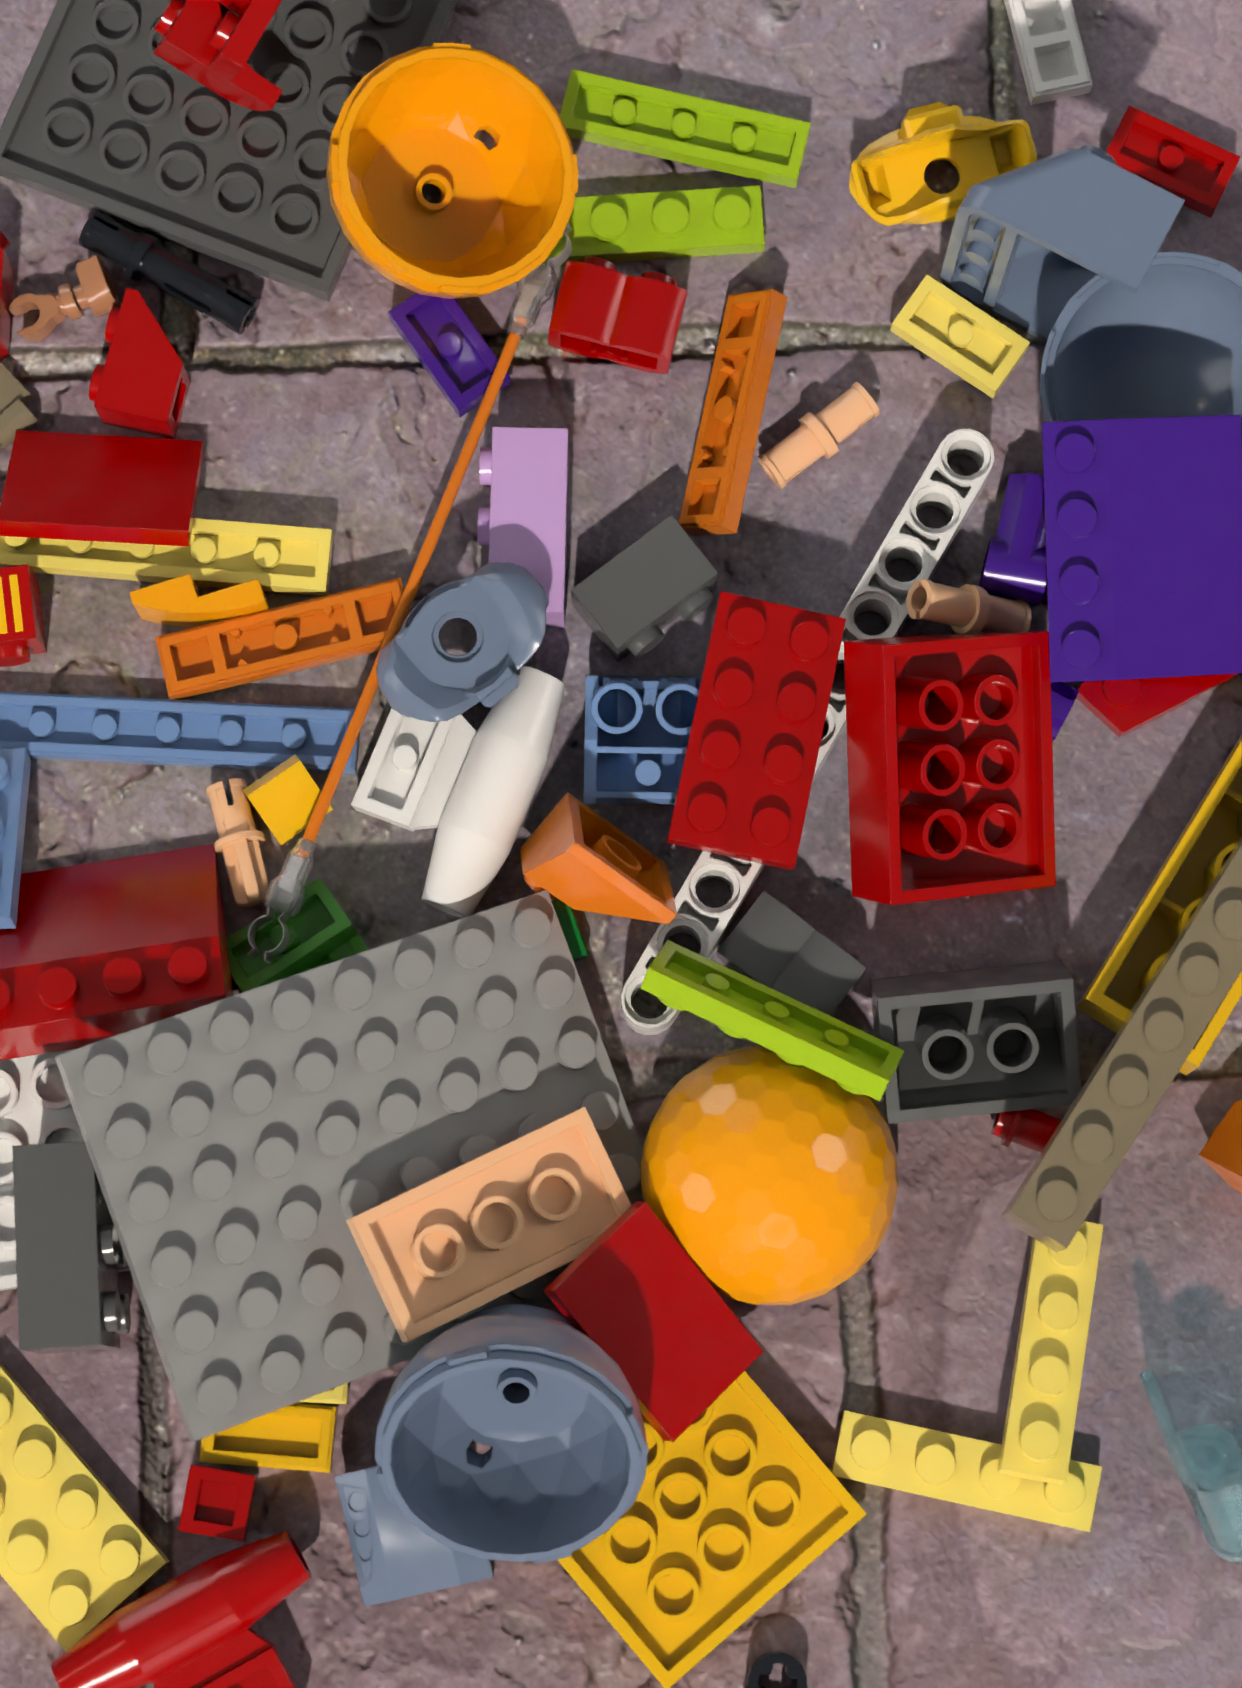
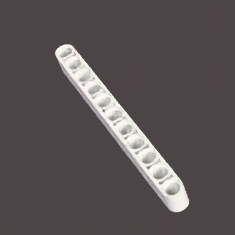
M958 429L948 434L939 445L840 615L841 618L846 619L837 664L844 665V641L898 637L909 618L906 600L911 586L917 580H931L985 487L994 462V449L989 439L982 433L972 429ZM955 454L968 455L976 461L979 471L968 476L956 474L948 465L947 459ZM925 506H934L945 512L949 523L942 528L932 529L924 526L919 521L916 512ZM903 558L915 565L918 576L909 582H900L894 580L888 574L885 565L893 559ZM864 611H873L879 613L885 619L888 629L879 635L870 636L862 633L857 628L854 618ZM832 687L824 724L826 736L820 743L813 782L846 727L845 689ZM702 851L674 899L677 916L670 924L660 923L624 985L621 994L622 1016L626 1024L635 1032L643 1035H657L667 1030L680 1013V1010L668 1007L661 1016L646 1019L639 1016L631 1005L633 996L641 990L640 988L647 970L664 946L665 941L676 933L692 935L700 946L699 955L711 959L765 864ZM716 878L724 881L729 886L732 898L727 904L711 908L699 901L696 895V888L707 879Z

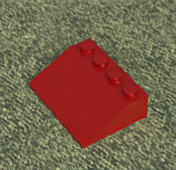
M1049 631L906 636L844 641L852 897L888 905L1056 886Z
M214 844L21 874L16 929H0V1060L77 1049L233 996L219 864Z

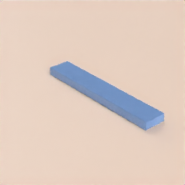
M0 691V748L26 747L30 759L269 771L295 754L308 772L329 773L355 708ZM359 735L343 774L357 775Z

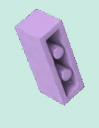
M492 427V447H480L479 481L480 485H491L490 508L478 509V546H489V563L508 562L526 568L543 586L549 599V605L546 609V627L565 628L569 475L568 428Z

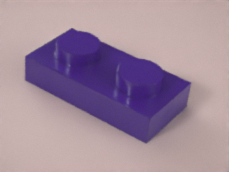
M416 293L388 312L390 321L459 418L481 404L498 359L456 300ZM508 372L500 390L511 384Z

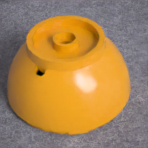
M433 43L432 46L417 47L387 59L365 75L346 99L329 140L326 171L331 206L344 235L367 264L388 280L421 295L448 299L477 297L518 282L541 265L559 242L574 208L575 194L578 192L577 154L573 153L572 142L562 119L538 84L515 66L483 50L473 49L469 44ZM485 130L495 140L494 148L488 150L483 142L474 137L476 132ZM432 184L436 186L441 192V202L437 204L428 202L422 194L423 185Z

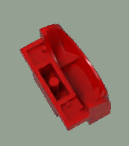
M170 0L153 29L163 35L153 54L211 91L239 106L255 111H270L283 90L259 75L246 62L282 0ZM219 3L238 14V16L228 11L222 19Z

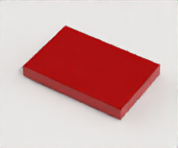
M16 430L0 504V536L189 547L204 460L203 441Z
M635 1202L544 1289V1292L572 1327L587 1335L619 1365L634 1392L641 1413L664 1441L674 1442L764 1352L646 1202Z

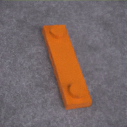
M774 289L728 295L679 518V524L691 536L737 534L788 298Z
M401 577L156 636V645L169 698L180 700L378 652L404 591Z

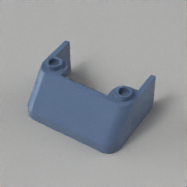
M1083 145L1080 149L1069 148L977 183L969 188L956 213L940 273V281L944 286L976 307L1047 342L1050 330L1068 300L1096 274L1136 293L1185 200L1117 166L1113 157L1100 148L1091 145Z

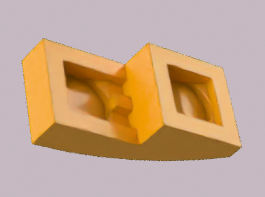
M187 574L129 592L132 604L141 619L178 627L194 628L269 609L259 579L200 596L191 574Z

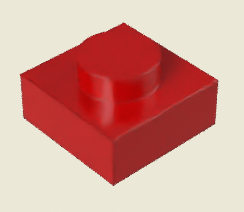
M190 1464L178 1531L245 1542L258 1475Z

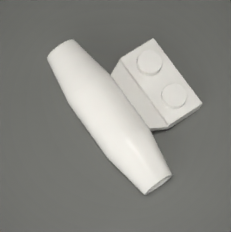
M522 666L516 672L519 676V686L491 708L478 731L461 714L448 721L429 722L405 717L391 708L351 803L356 811L413 832L420 829L438 828L421 900L437 910L458 918L472 915L510 854L549 758L565 685L557 678L531 667Z

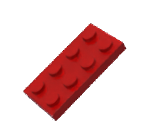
M720 592L666 843L787 870L794 869L844 632L845 618L728 592Z

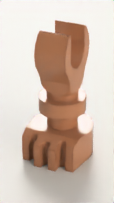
M99 255L77 263L76 273L80 281L79 285L73 287L71 282H67L58 286L57 294L35 295L28 293L18 296L11 302L8 310L15 317L34 309L40 312L39 319L35 324L17 331L24 340L30 342L44 340L66 317L69 316L72 321L82 318L85 315L84 310L91 307L96 317L110 313L113 306L121 307V302L109 270Z

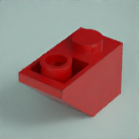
M126 288L121 307L113 306L107 319L105 341L111 344L105 365L97 364L94 368L89 386V400L94 401V407L103 424L175 439L191 382L181 359L139 291Z

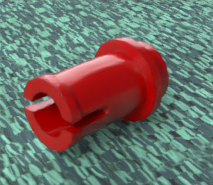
M1035 1109L1001 1112L996 1114L991 1134L1000 1137L1001 1145L1006 1147L1011 1142L1041 1153L1062 1119Z

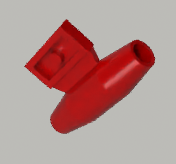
M287 1530L205 1560L120 1608L53 1661L51 1668L59 1688H140L153 1682L154 1688H298L274 1643L269 1642L250 1629V1627L312 1577L306 1560Z

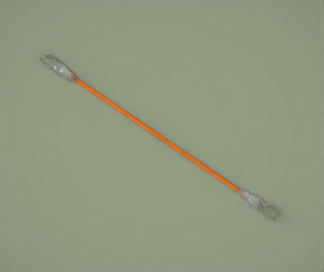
M567 223L564 231L566 245L559 255L549 258L547 265H539L516 282L517 296L510 310V325L507 330L508 338L303 838H299L296 846L287 854L279 875L270 881L264 896V906L267 908V915L258 917L249 927L248 941L253 949L247 955L253 959L260 953L255 943L256 932L262 924L274 919L275 912L281 914L278 921L282 926L283 936L277 947L265 951L264 961L271 965V957L281 954L289 944L290 932L285 922L289 917L294 918L301 911L306 899L305 885L314 865L313 853L317 846L314 842L379 686L376 674L381 649L401 630L518 344L520 340L525 338L527 331L535 325L543 304L552 297L557 285V274L553 267L564 263L571 254L572 244L567 235L572 230L569 223Z

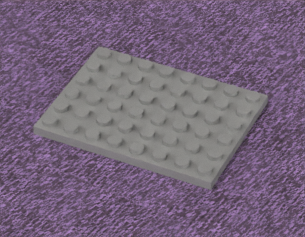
M547 890L71 1050L55 1058L190 1442L200 1440L411 1359L426 1344L476 1312L508 1304L533 1305L541 1308L552 1305L554 1303L544 1292V1289L573 1262L571 1261L409 1342L402 1343L347 1225V1219L583 1107L587 1109L631 1206L635 1202H644L641 1187L643 1149Z

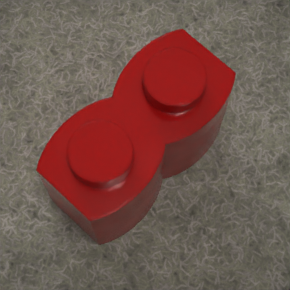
M584 257L581 262L567 261L548 330V345L580 356L608 359L620 365L641 371L668 374L686 306L688 291L678 287V283L674 278L658 272H644L641 277L626 276L617 272L616 265L602 258Z

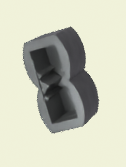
M765 891L762 892L717 950V958L725 964V967L832 1017L865 976L867 969L849 953L815 930L796 913Z

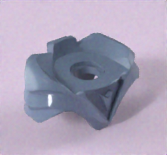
M495 562L486 564L477 572L463 579L446 583L427 594L411 610L397 635L381 649L377 660L376 674L378 685L391 708L405 717H412L418 720L429 722L448 721L479 702L484 707H493L519 686V676L516 672L537 651L544 637L546 609L549 605V599L543 586L526 568L508 562ZM452 618L468 620L473 624L477 632L475 646L464 655L456 656L449 654L443 649L439 641L441 627Z

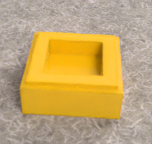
M295 754L243 789V792L280 845H283L307 828L321 794V790ZM331 805L329 806L326 814L333 810Z

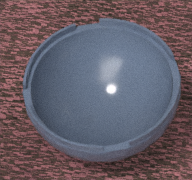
M1157 252L1136 293L1096 274L1068 300L1050 330L1042 355L1039 386L1046 422L1241 415L1242 439V273L1226 262L1193 252Z

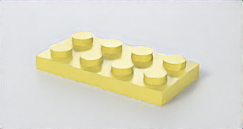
M0 1364V1575L66 1652L109 1617L167 1565L170 1560L7 1369Z

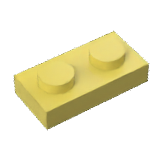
M929 275L924 277L892 322L890 330L991 398H994L1028 350L1030 344L1028 340Z

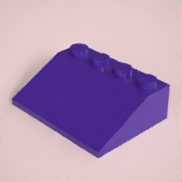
M1241 415L1042 422L1050 682L1127 680L1242 673Z

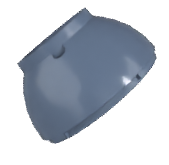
M522 1304L494 1306L476 1312L422 1347L404 1367L391 1387L377 1426L375 1460L378 1467L376 1475L390 1505L396 1504L402 1514L427 1536L452 1550L483 1559L512 1562L533 1561L534 1564L572 1556L573 1551L584 1547L611 1528L634 1504L645 1479L648 1457L646 1431L640 1406L619 1365L587 1335L573 1328L565 1317L551 1310ZM474 1441L491 1447L486 1453L481 1454L469 1449V1445Z

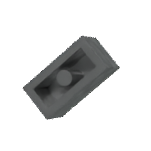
M671 514L572 588V605L617 662L630 653L638 659L650 652L664 639L663 628L679 616H682L685 621L693 619L715 600L711 592L717 588L718 572Z

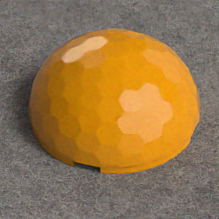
M747 1046L716 1055L685 1075L667 1094L652 1120L644 1142L641 1159V1187L644 1202L649 1205L716 1292L729 1299L753 1305H792L825 1295L858 1273L879 1248L890 1226L899 1183L898 1157L886 1118L874 1099L867 1095L850 1093L841 1088L835 1080L810 1068L791 1065L783 1061L776 1052L763 1046Z

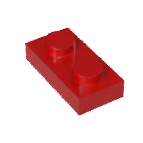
M1128 105L1106 150L1113 157L1117 166L1184 199V206L1210 218L1241 158L1230 151Z

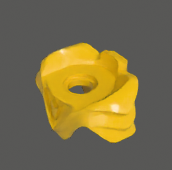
M942 102L909 109L901 122L900 129L869 143L857 159L852 162L849 173V190L858 205L874 221L883 225L929 224L955 220L957 210L972 185L1036 161L1037 153L1030 127L1022 119L996 122L980 116H963L962 109L959 106H948V104H943ZM944 159L956 167L959 173V182L953 191L947 194H939L927 187L924 180V171L930 162Z

